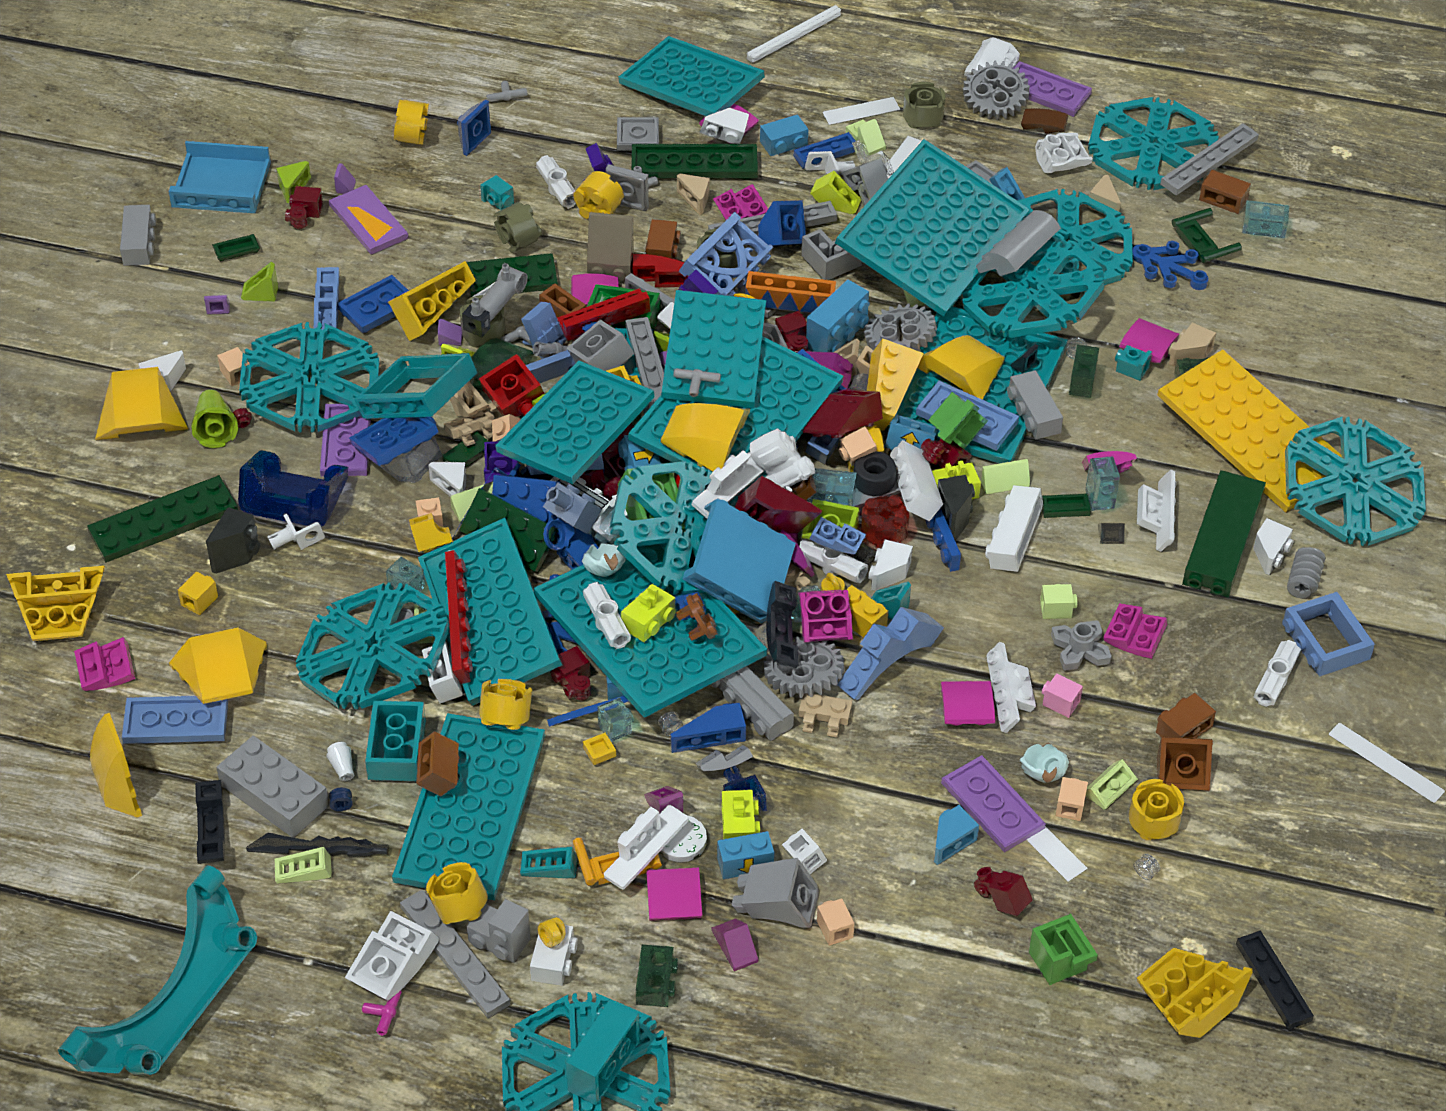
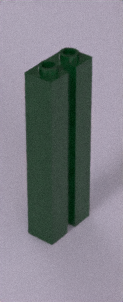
M1220 470L1185 568L1182 585L1201 590L1202 586L1210 588V593L1229 598L1263 498L1266 482Z

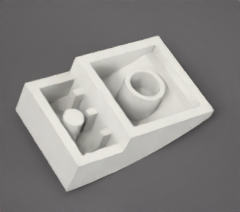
M390 911L378 933L371 932L345 978L389 1001L418 972L440 938L432 931Z

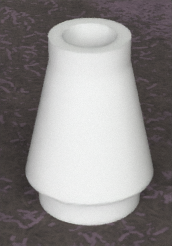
M337 742L327 748L328 753L326 756L338 774L340 781L351 780L355 776L351 748L345 742Z

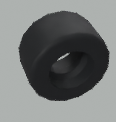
M875 451L856 459L853 481L860 492L870 496H881L888 493L894 487L896 464L889 455Z

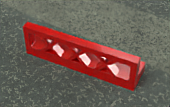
M639 288L557 317V321L567 341L584 334L585 332L582 328L592 322L602 320L611 326L650 312V298L646 291L642 292Z

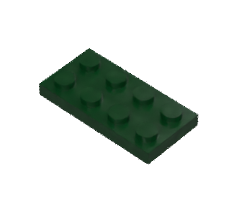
M553 253L466 262L476 280L470 286L471 297L497 281L504 263L527 274V283L521 293L545 291L554 284L558 285Z
M479 488L459 531L468 535L505 518L524 566L539 572L550 550L544 541L543 535L547 522ZM554 526L550 528L548 534L552 544L558 533V529Z

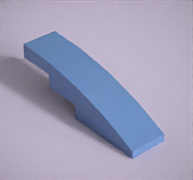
M339 267L317 268L314 328H317L318 322H321L322 330L325 327L324 323L335 328L338 326Z

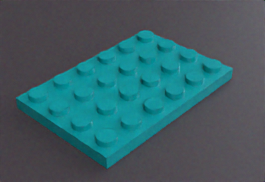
M668 36L618 76L619 84L708 116L732 106L765 78V73L762 69Z
M676 290L661 398L754 408L766 300ZM674 369H700L703 372L720 373L721 380L719 383L701 381L698 396L692 397L689 395L692 379L675 378Z
M578 360L496 444V450L502 455L574 484L655 398L654 390Z

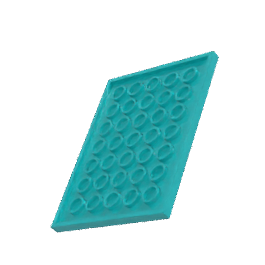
M923 139L839 234L835 244L944 317L979 274L976 265L982 261L981 257L990 252L993 246L1005 237L1006 233L1012 231L1016 224L1027 216L1030 209Z
M952 306L944 317L939 313L935 315L936 336L932 337L933 342H927L928 347L921 346L920 352L925 354L955 338L968 335L1005 357L1004 363L996 378L993 379L990 389L985 394L983 400L1018 415L1019 422L997 451L973 440L967 445L965 450L973 456L999 464L1012 462L1027 432V428L1022 415L1020 416L1017 412L1014 401L1008 397L1007 387L1010 385V377L1023 374L1012 368L1010 364L1034 344L1038 345L1037 360L1024 373L1036 370L1047 389L1067 347L1068 340L1046 333L1009 338V336L1004 337L1002 331L994 335L992 330L990 334L967 311ZM917 368L896 414L934 426L927 419L916 415V408L938 381L961 391L963 389L932 370L926 374ZM891 422L886 427L887 430H889Z
M762 336L754 408L729 406L750 409V413L743 429L741 428L728 458L732 455L737 456L742 451L748 454L751 442L776 429L785 432L789 437L793 436L796 442L823 402L830 394L835 393L842 384L844 376ZM660 395L629 432L628 440L671 462L686 461L685 469L692 462V469L695 472H699L701 467L697 465V461L688 456L683 457L662 444L661 438L676 406L701 402L661 398ZM764 471L745 489H743L738 494V496H740L747 488H749L758 478H760L761 476L766 477L768 475L766 471Z
M667 543L638 546L637 550L652 565L661 568ZM626 558L622 567L607 577L592 574L584 565H581L534 588L536 598L644 718L767 656V648L722 601L708 593L699 594L706 607V615L710 613L716 623L715 628L718 634L715 635V638L710 640L704 634L691 641L688 633L698 627L697 620L695 618L678 620L675 613L671 621L661 626L659 631L654 636H650L645 642L630 634L631 640L625 647L619 649L610 647L604 633L596 627V619L583 596V590L589 584L595 582L603 585L611 600L617 603L618 613L621 617V611L652 584ZM669 584L664 590L665 592L669 593L674 597L680 596L681 594L680 589L679 592L676 595H674V588L672 585Z

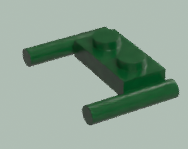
M1211 208L1181 216L1171 221L1172 226L1177 228L1176 233L1189 249L1198 252V259H1201L1203 263L1242 250L1239 242L1218 248L1197 222V220L1212 216L1213 211Z

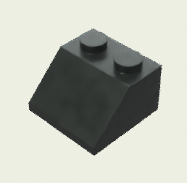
M966 475L938 479V490L943 502L941 510L955 541L969 524L970 513L973 512L971 500L975 496L973 484H969Z
M229 507L226 509L206 540L212 573L217 574L248 564L252 557L257 555L260 549V542L258 541L254 515Z

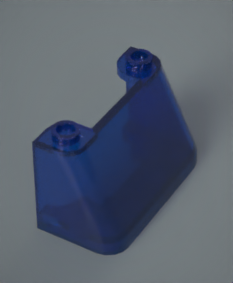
M259 450L240 468L238 505L243 512L255 516L286 521L284 515L287 514L291 523L309 526L318 522L322 527L329 521L348 479L349 467L331 465L326 469L324 479L281 471V460L278 455L273 452Z

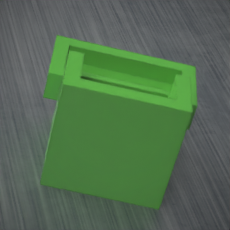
M953 392L950 393L928 420L940 430L938 436L949 444L954 441L963 449L967 447L988 422L978 412L980 408L968 399L965 401Z
M1072 914L1032 929L1029 954L1049 985L1086 971L1088 964L1097 961L1098 954Z

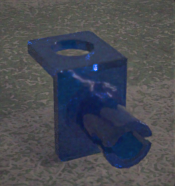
M732 766L735 774L732 773L730 767L725 769L723 775L728 783L723 785V791L753 790V797L758 800L762 811H767L766 793L756 775L743 778L738 767Z

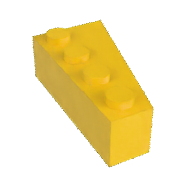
M466 261L388 301L408 340L411 341L423 335L439 319V316L476 280Z
M883 338L871 353L867 391H878L881 395L883 419L874 422L881 431H884L895 417L924 354Z

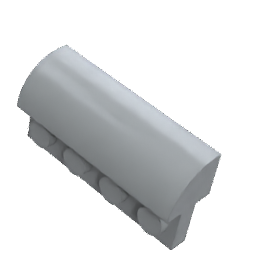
M1040 210L1032 211L1024 220L1018 222L1012 231L1006 233L1005 237L996 243L990 252L981 257L982 261L976 265L979 273L993 269L997 270L999 276L1016 272L1061 227L1050 214Z

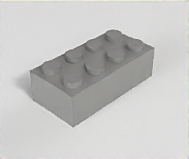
M254 735L216 767L223 788L290 837L294 838L329 807L325 786Z

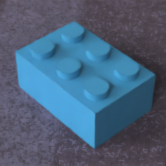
M847 279L807 317L806 338L808 339V349L812 352H834L847 341H851L854 335L861 328L863 329L869 321V291Z

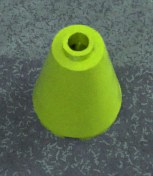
M206 390L200 394L191 424L193 437L199 441V444L209 448L225 446L228 441L236 437L238 432V422L235 415L220 393L215 390Z

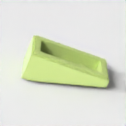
M325 847L275 859V881L277 884L321 880L332 877L331 857ZM296 864H299V870L296 871ZM285 865H289V873H285Z

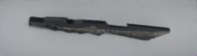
M267 833L248 845L246 850L247 852L289 854V850L308 851L325 847L330 856L347 854L348 857L375 854L388 855L389 845L372 843L367 839L356 840L352 837L340 838L336 836L327 839L318 835L309 841Z

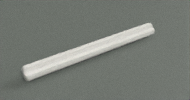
M834 5L747 52V60L754 63L841 15V9Z

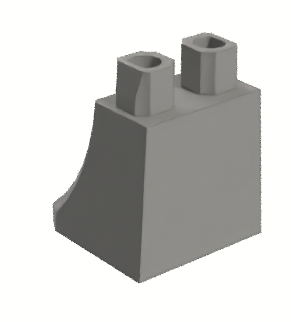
M798 858L751 865L749 873L739 875L737 881L738 888L744 894L733 897L732 906L737 913L748 912L751 918L776 920L801 928H810L812 926L819 890L816 882Z

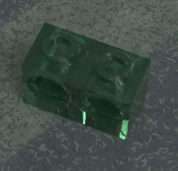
M1077 344L1069 395L1091 398L1099 355L1098 347Z
M641 945L636 983V1005L668 1007L669 997L675 996L676 981H671L672 974H677L679 958H674V947Z

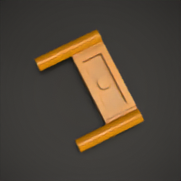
M574 839L573 845L586 885L591 886L596 882L599 885L609 883L610 881L604 878V872L620 857L619 852L589 859L583 839ZM657 854L638 875L647 873V870L650 868L659 869L662 866L659 855Z

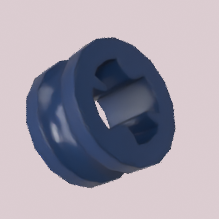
M343 787L330 791V808L335 811L350 809L353 805L351 799L352 791Z

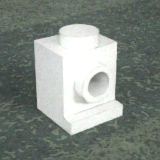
M803 829L790 836L782 844L787 854L791 858H798L809 874L827 861L819 846Z

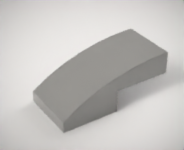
M742 745L726 756L715 750L695 764L702 771L721 770L745 762L752 758L753 755L746 746Z

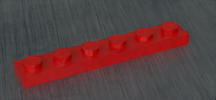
M452 550L445 552L452 671L460 684L470 682V672L473 670L472 662L468 656V652L471 651V644L467 637L470 625L466 612L469 608L464 597V592H467V584L463 578L466 567L462 558L459 559L456 552Z

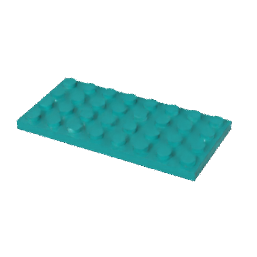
M505 518L418 557L432 599L443 605L448 621L449 609L445 552L454 550L459 559L462 558L464 560L466 572L463 573V578L467 584V592H464V597L468 603L469 610L466 612V617L470 625L467 637L471 644V651L468 652V656L472 662L473 670L470 672V682L464 683L463 687L471 706L480 703L482 684L485 681L491 680V684H498V679H511L524 683L562 665ZM449 630V633H448V636H447L446 639H447L448 645H449L450 650H451L450 630Z
M447 713L440 734L459 743L458 782L453 789H450L442 796L422 787L392 875L393 883L426 888L429 879L434 874L438 877L444 872L442 868L453 863L465 862L470 864L471 868L476 869L487 892V899L495 901L545 738V729L520 726V729L512 730L500 724L484 725L481 723L480 718Z

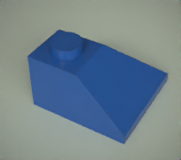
M483 100L469 108L458 118L459 139L463 154L466 156L491 134L488 100Z
M803 200L773 201L758 225V237L766 244H771L772 246L802 244V237L806 235Z

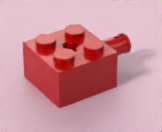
M517 354L479 378L484 392L502 416L509 414L515 417H519L522 414L525 416L534 406L532 401L544 394L540 383Z

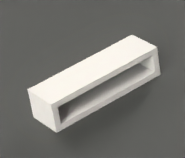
M902 440L892 450L890 457L896 464V479L906 509L930 521L943 505L929 462L922 455L923 451Z
M1013 485L1011 493L1007 494L1004 511H1001L999 514V524L997 528L993 529L991 544H988L986 547L985 555L989 559L990 569L1018 572L1043 507L1041 488Z

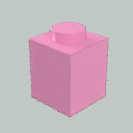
M1056 673L1051 682L1047 681L1042 689V694L1044 695L1043 706L1069 718L1081 701L1083 686Z

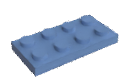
M941 381L937 382L916 408V415L929 420L951 392L957 394L965 401L967 399L972 401L980 408L978 412L988 420L972 440L996 451L1019 422L1018 415Z
M196 696L126 698L122 731L123 744L225 741L228 699L203 704Z

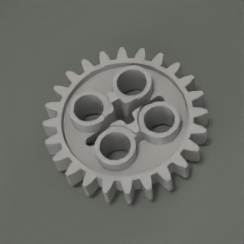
M996 60L993 62V65L986 62V67L979 64L978 71L972 69L971 75L967 74V81H964V102H967L968 108L973 107V113L980 111V117L987 114L989 120L992 116H995V119L998 120L1000 115L1007 119L1008 113L1014 116L1015 110L1020 112L1021 106H1026V100L1029 99L1030 85H1028V79L1025 78V73H1019V67L1012 69V63L1005 66V61H1002L1001 65H997Z
M898 304L895 309L889 306V311L882 309L881 315L874 314L875 319H869V324L865 325L866 330L864 333L867 346H870L872 350L877 347L883 338L920 352L921 346L928 347L927 342H933L932 337L936 336L937 330L935 317L931 315V311H926L925 307L919 309L917 304L912 308L910 304H907L905 307ZM899 320L902 321V324H901V330H902V335H903V340H902V341H900V338H899V337H900Z
M796 637L793 645L798 646L799 666L797 668L775 662L770 654H767L766 661H764V672L768 685L773 684V690L780 688V694L789 691L790 697L795 693H799L800 698L803 697L804 693H808L810 697L813 696V692L822 695L823 688L830 691L831 684L838 685V679H842V673L844 672V659L840 649H835V644L828 645L827 640L821 643L819 641L803 642L799 637Z

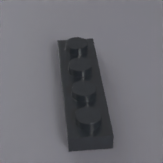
M1259 930L1237 938L1236 946L1249 967L1252 968L1255 977L1287 1029L1290 1030L1312 1022L1313 1013L1262 931Z

